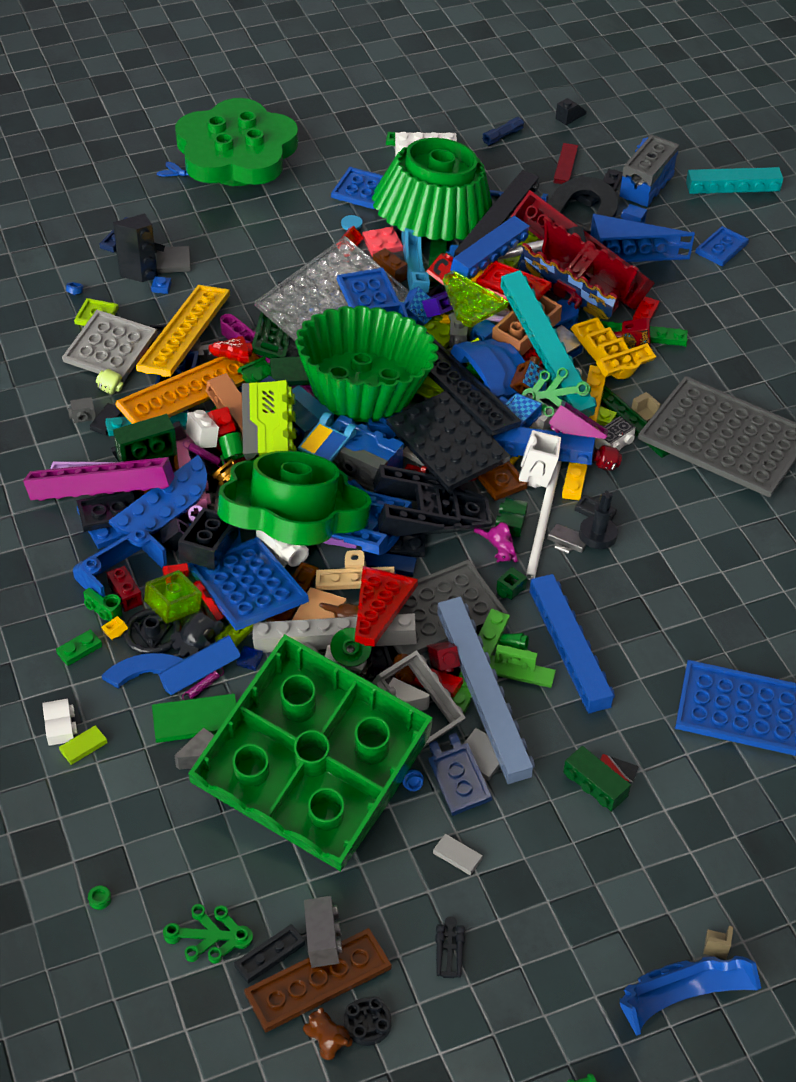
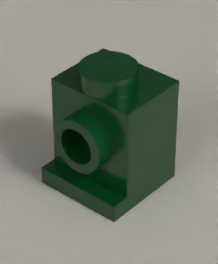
M511 567L497 580V593L502 598L507 597L512 600L521 591L524 592L526 590L527 576Z

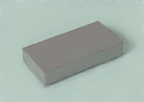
M447 834L442 837L433 849V854L468 875L473 873L483 855Z

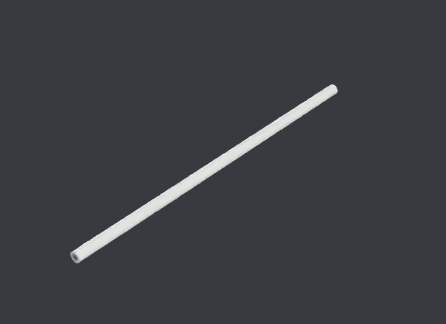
M576 368L580 371V374L582 375V370L580 368ZM557 461L546 487L526 572L527 579L529 580L536 576L562 461Z

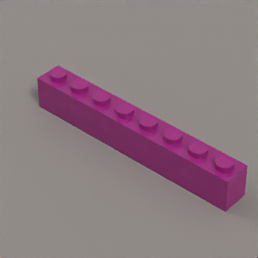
M164 457L30 471L23 482L30 500L42 501L48 498L61 499L69 496H94L99 493L112 494L120 491L131 492L140 489L143 491L151 488L164 489L170 486L175 476L169 458Z

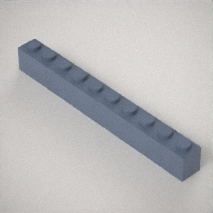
M461 596L439 602L438 617L449 643L457 646L460 661L459 668L507 784L531 778L533 768H535L534 760L526 752L527 744L525 739L520 738L519 725L516 720L513 721L511 706L505 702L503 687L498 686L496 671L491 669L489 665V654L484 652L482 638L480 635L477 636L475 632L476 624L473 619L470 620L467 603H463Z

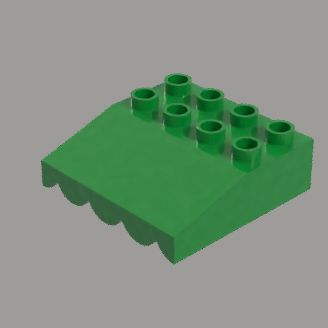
M284 634L189 771L190 783L341 872L388 805L429 739L433 717Z

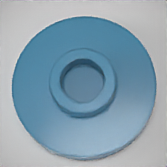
M348 215L341 220V226L345 230H348L353 225L357 230L362 227V219L358 216Z

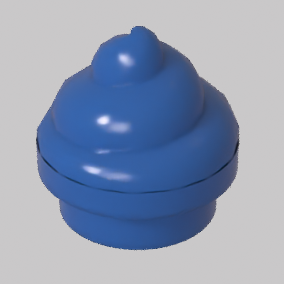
M409 770L402 783L406 789L417 791L422 787L424 778L420 771Z

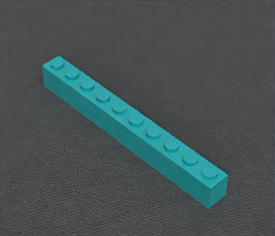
M521 270L501 276L500 287L546 371L550 372L552 382L557 376L558 369L565 368L568 370L569 376L561 382L557 389L577 386L582 381L580 371L574 367L572 357L568 356L564 343L560 342L557 330L553 329L549 316L545 315L542 303L536 299L535 291L530 288L527 277L522 274ZM561 371L560 376H565L566 371ZM585 385L580 387L581 392L586 389ZM578 393L561 396L562 400L586 416L594 415L597 403L590 394L585 397L580 396Z

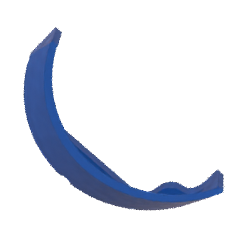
M714 956L703 957L698 962L681 961L644 974L638 978L639 983L628 985L624 989L625 995L619 1000L620 1006L637 1036L641 1034L643 1025L651 1016L674 1003L713 992L761 989L756 963L748 958L734 956L730 960H720Z

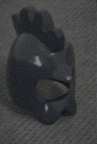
M196 612L186 621L180 632H175L171 635V640L174 641L172 644L173 649L176 651L180 650L179 654L181 657H187L211 645L210 641L225 630L222 621L214 622L205 614Z

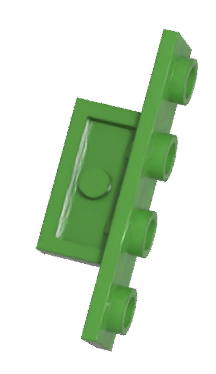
M497 644L495 656H492L489 664L491 669H495L497 676L552 688L556 672L554 669L537 666V653Z

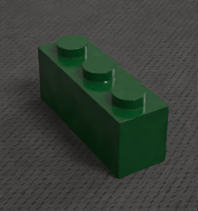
M581 746L565 760L563 772L567 778L575 781L584 792L591 794L601 806L608 808L611 812L629 796L631 784L584 746Z

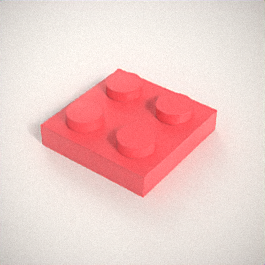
M393 226L362 232L363 240L372 257L373 254L384 248L392 253L403 251V245Z

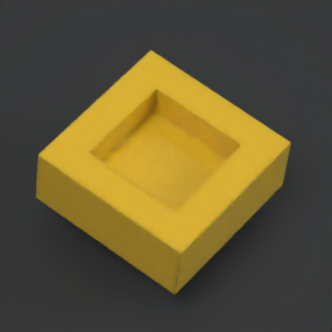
M118 616L101 627L111 640L120 637L128 629L125 622Z

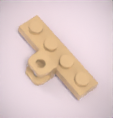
M362 550L347 551L345 555V569L316 570V589H360L363 566L367 567L364 552ZM355 555L358 556L357 560L351 559ZM394 566L371 567L374 569L395 573Z

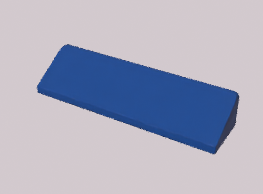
M228 635L160 672L158 675L165 691L173 695L234 661L241 655Z

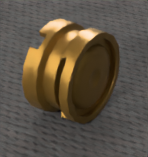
M230 459L212 474L214 479H218L220 486L230 480V470L235 463L233 459ZM227 466L228 468L221 473L220 471Z

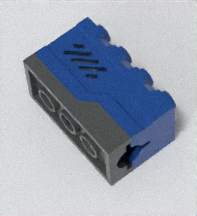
M651 134L624 165L619 197L648 207L653 197H656L660 189H663L667 181H670L674 176L679 144Z
M340 415L330 428L344 434L346 427L349 424H353L356 426L354 429L356 430V435L345 444L332 463L347 475L349 481L354 479L364 489L374 492L373 479L380 464L403 469L404 443L394 438L387 439L384 433L379 431L372 432L367 425H356L353 419Z

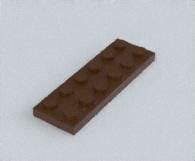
M367 928L341 941L343 953H339V964L311 968L310 959L307 958L244 989V994L265 1033L391 970V963L371 930Z

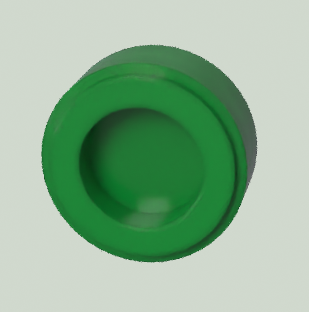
M102 885L93 887L88 893L90 906L97 910L108 907L111 903L110 890Z

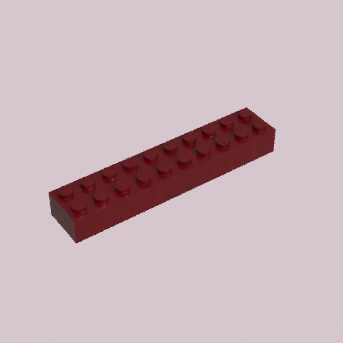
M530 190L511 215V217L515 215L528 224L529 231L540 240H544V216L550 218L555 226L563 225L567 230L578 226ZM584 231L586 242L591 241L594 243L599 251L601 249L607 250L613 259L619 257ZM623 260L624 264L629 267L630 264ZM593 266L586 273L590 278L593 276ZM638 271L634 288L622 302L635 310L655 283Z

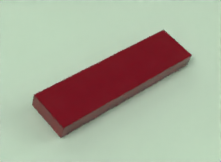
M563 143L553 183L563 184L570 180L578 145Z

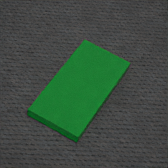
M235 694L153 704L152 712L156 743L193 738L203 728L215 735L236 705Z

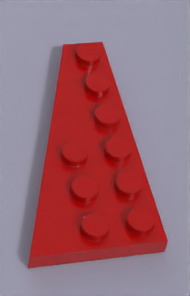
M363 566L355 642L374 647L417 588L418 579Z

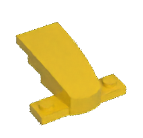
M598 317L574 324L570 328L582 346L596 361L604 377L612 375L616 379H627L635 373L640 365L653 361L656 358L648 343L629 349L623 338L617 339L610 327L605 328Z

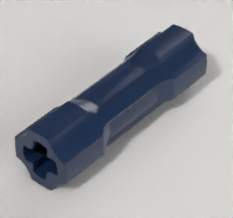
M517 116L506 124L483 133L482 139L489 146L499 141L500 138L523 129L524 122Z

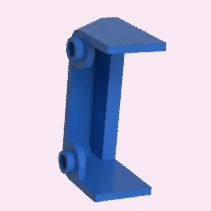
M136 530L76 564L73 568V575L75 580L85 590L91 588L104 598V586L95 578L97 575L141 549L163 568V566H167L166 550L146 530Z

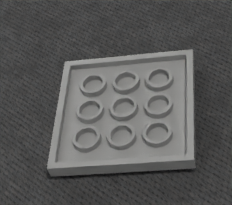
M96 310L62 356V360L65 363L98 374L101 370L111 369L122 376L121 382H124L158 334L157 329Z

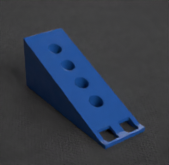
M593 214L590 235L626 262L690 259L695 232ZM692 236L691 242H683L681 237ZM679 248L689 249L688 255L678 254Z

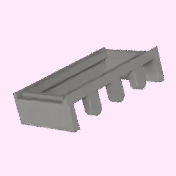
M416 650L378 674L372 683L397 697L395 688L389 687L385 679L406 666L410 667L450 723L430 736L423 747L425 748L429 743L458 726L466 717L463 715L462 709L451 698L450 692L439 682L437 674L431 671L426 659Z

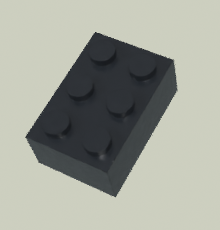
M202 508L178 541L179 560L215 570L238 537L239 527L224 522L219 518L217 511Z

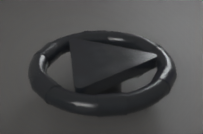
M163 608L143 609L135 613L127 621L126 626L128 629L124 631L123 637L126 644L133 651L140 654L164 653L172 649L174 641L170 639L168 642L158 646L173 624L174 633L180 632L182 625L179 618L171 611ZM150 615H160L169 620L159 621L157 617ZM147 617L146 619H144L143 622H137V621H139V620H141V619ZM133 625L148 647L133 641L131 637Z

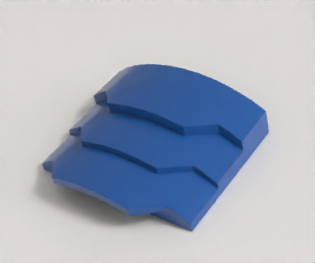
M491 338L484 341H466L453 346L450 351L461 364L470 362L484 381L483 385L498 399L501 396L508 399L518 393L510 387L517 366L524 363L525 360L511 344L498 342Z
M363 490L371 497L368 525L362 530L351 533H336L332 537L342 539L345 543L361 546L362 551L382 555L389 551L400 537L379 533L377 519L384 504L412 509V502Z

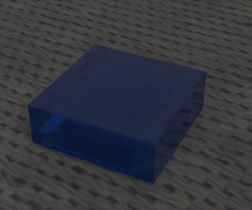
M244 646L240 653L241 656L237 659V666L256 671L263 657V651Z

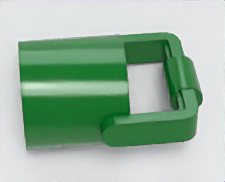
M240 432L229 433L218 439L222 455H220L221 461L228 462L230 459L238 460L244 457L243 438Z

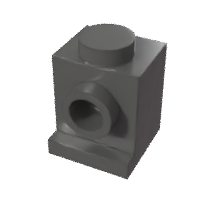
M92 397L70 400L71 408H68L69 418L73 419L74 423L94 421L96 417Z

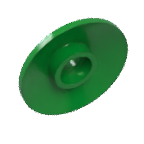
M344 628L338 631L331 640L330 650L333 658L339 664L346 667H356L363 664L371 654V646L355 642L356 628ZM352 647L354 652H348L347 648Z

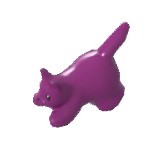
M499 523L498 526L491 528L489 532L478 528L473 530L475 533L488 539L498 550V553L495 555V558H498L497 563L500 561L509 562L511 558L514 562H518L511 533L506 523Z

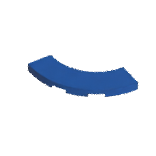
M161 653L133 656L109 668L102 674V680L119 689L127 681L138 677L142 673L152 672L153 674H159L184 659Z

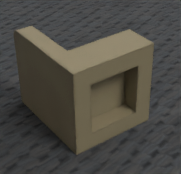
M647 392L633 399L632 409L647 422L660 408V403Z
M728 926L726 934L707 930L703 954L726 959L731 947L733 926Z

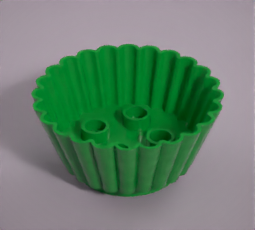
M423 138L412 142L408 147L402 148L374 189L375 193L372 196L374 201L373 207L379 210L378 215L387 219L386 222L388 224L397 226L403 232H405V228L412 229L414 231L412 235L416 237L426 236L431 240H438L440 238L446 241H452L455 238L464 240L493 206L484 164L480 162L476 154L467 146L444 138Z
M342 306L338 310L327 309L323 314H314L311 316V320L304 321L302 323L303 329H299L296 332L298 339L295 340V344L314 396L335 415H344L356 422H368L371 418L372 422L380 421L381 418H389L395 413L401 412L403 408L409 405L438 359L436 352L439 347L433 343L435 340L434 336L426 333L427 329L424 326L417 325L412 318L402 317L398 312H387L379 307L370 309L366 306H356L354 308Z

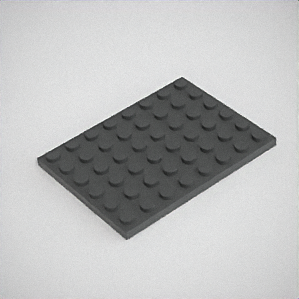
M687 376L682 379L638 434V439L767 497L772 496L796 461L795 422Z

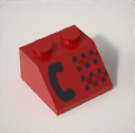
M441 253L426 272L448 289L459 286L463 279L450 271L454 257L449 253Z

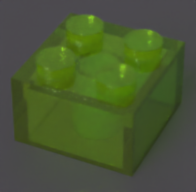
M180 570L146 582L144 601L166 623H170L200 611L202 592Z

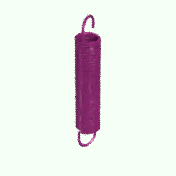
M190 443L187 448L217 466L221 461V458L194 443Z
M216 671L210 673L185 692L183 696L187 693L193 699L222 675H219Z

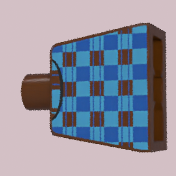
M532 356L529 361L517 366L510 384L512 389L522 395L525 389L533 388L540 379V373L545 370L539 366L540 358ZM543 374V379H547L548 374ZM545 382L540 391L547 390V382Z

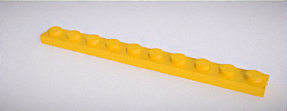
M590 365L587 383L591 386L590 395L595 398L597 407L595 408L594 415L589 418L597 422L606 377H604L598 366ZM569 462L562 498L581 499L588 465Z

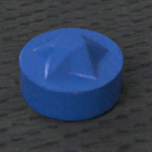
M69 282L66 284V291L72 295L83 293V285Z

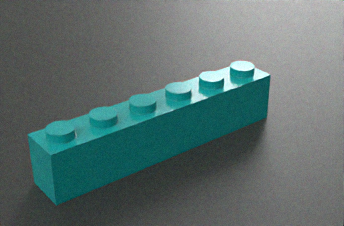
M779 167L688 170L686 179L689 194L781 191L783 176Z

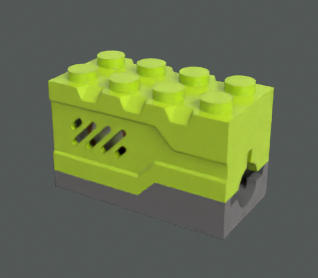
M286 380L242 383L243 455L246 460H255L262 454L274 451H297L293 439H296V429L293 428V422H296V414L292 406L295 405V394Z

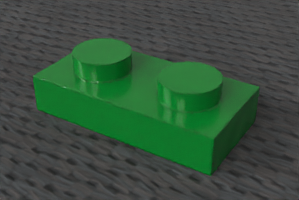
M90 629L56 648V652L63 662L69 666L101 648L102 642Z

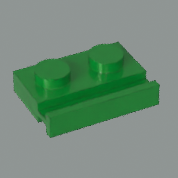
M265 357L241 366L237 370L238 373L243 375L242 378L246 383H259L269 375L271 376L270 363L265 361Z

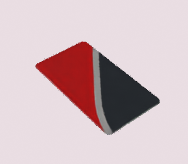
M605 754L602 755L600 759L626 781H634L639 768L637 765Z

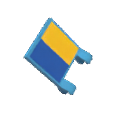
M324 412L318 424L299 445L298 450L318 455L332 462L345 444L356 435V430H354L356 426L349 424L344 434L328 427L332 422L331 414Z

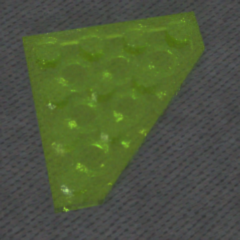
M453 270L444 275L443 283L455 317L463 325L472 327L507 308L509 303L507 300Z

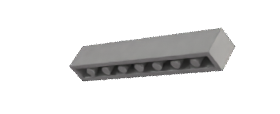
M415 613L397 614L375 646L417 644ZM357 617L257 622L253 624L252 638L255 653L272 652L284 634L303 645L308 643L317 650L327 649V645L331 644L333 636L338 631L344 628H356Z

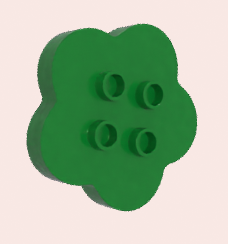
M247 98L227 99L215 105L211 110L186 114L177 121L175 126L177 147L185 155L186 172L193 179L204 183L244 186L271 182L282 173L283 159L291 156L298 148V127L293 119L283 114L267 112L260 103Z
M274 451L262 454L255 460L238 462L231 467L230 480L219 489L217 514L220 519L230 525L244 529L260 530L271 538L287 544L316 545L329 540L333 534L351 533L364 529L369 523L371 497L365 491L348 484L347 475L339 470L334 463L323 457L299 451Z

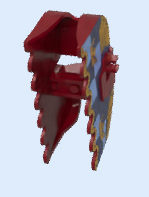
M544 216L542 252L534 253L528 244H522L527 269L532 275L552 282V287L549 290L555 296L564 298L567 292L570 293L571 297L568 300V305L574 302L575 309L580 307L595 317L609 319L619 307V301L625 299L634 288L639 269L634 265L627 267L621 258L616 257L613 259L607 250H597L591 241L583 242L577 233L569 234L563 225H558L557 227L550 218ZM593 266V276L588 281L584 275Z

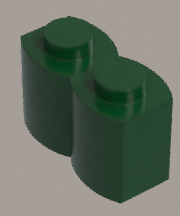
M506 498L505 502L500 504L499 514L501 516L497 515L495 527L501 522L506 523L511 536L520 537L526 518L528 502Z

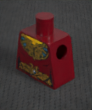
M650 318L622 322V331H613L617 339L623 338L629 349L648 343L651 348Z

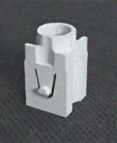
M532 430L521 461L522 469L519 474V481L527 482V486L534 488L548 486L559 458L561 437Z
M256 530V536L283 567L287 563L291 567L298 566L309 555V549L305 545L287 544L271 538L263 531Z

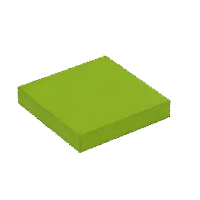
M86 298L74 322L77 325L85 326L96 310L116 315L119 306L115 303Z

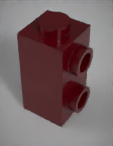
M125 565L107 572L108 585L112 592L120 597L124 612L143 605L141 591Z
M447 641L427 645L430 665L446 673L455 670V667L460 666L457 646Z

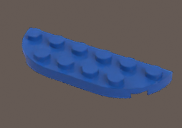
M197 455L175 471V477L169 487L164 489L152 488L110 519L109 524L124 534L142 529L152 535L159 532L162 527L175 517H180L198 503L206 489L207 471L200 456Z

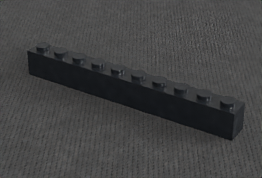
M522 170L458 246L454 257L510 219L529 190L533 193L537 192L540 185L538 183L539 176Z

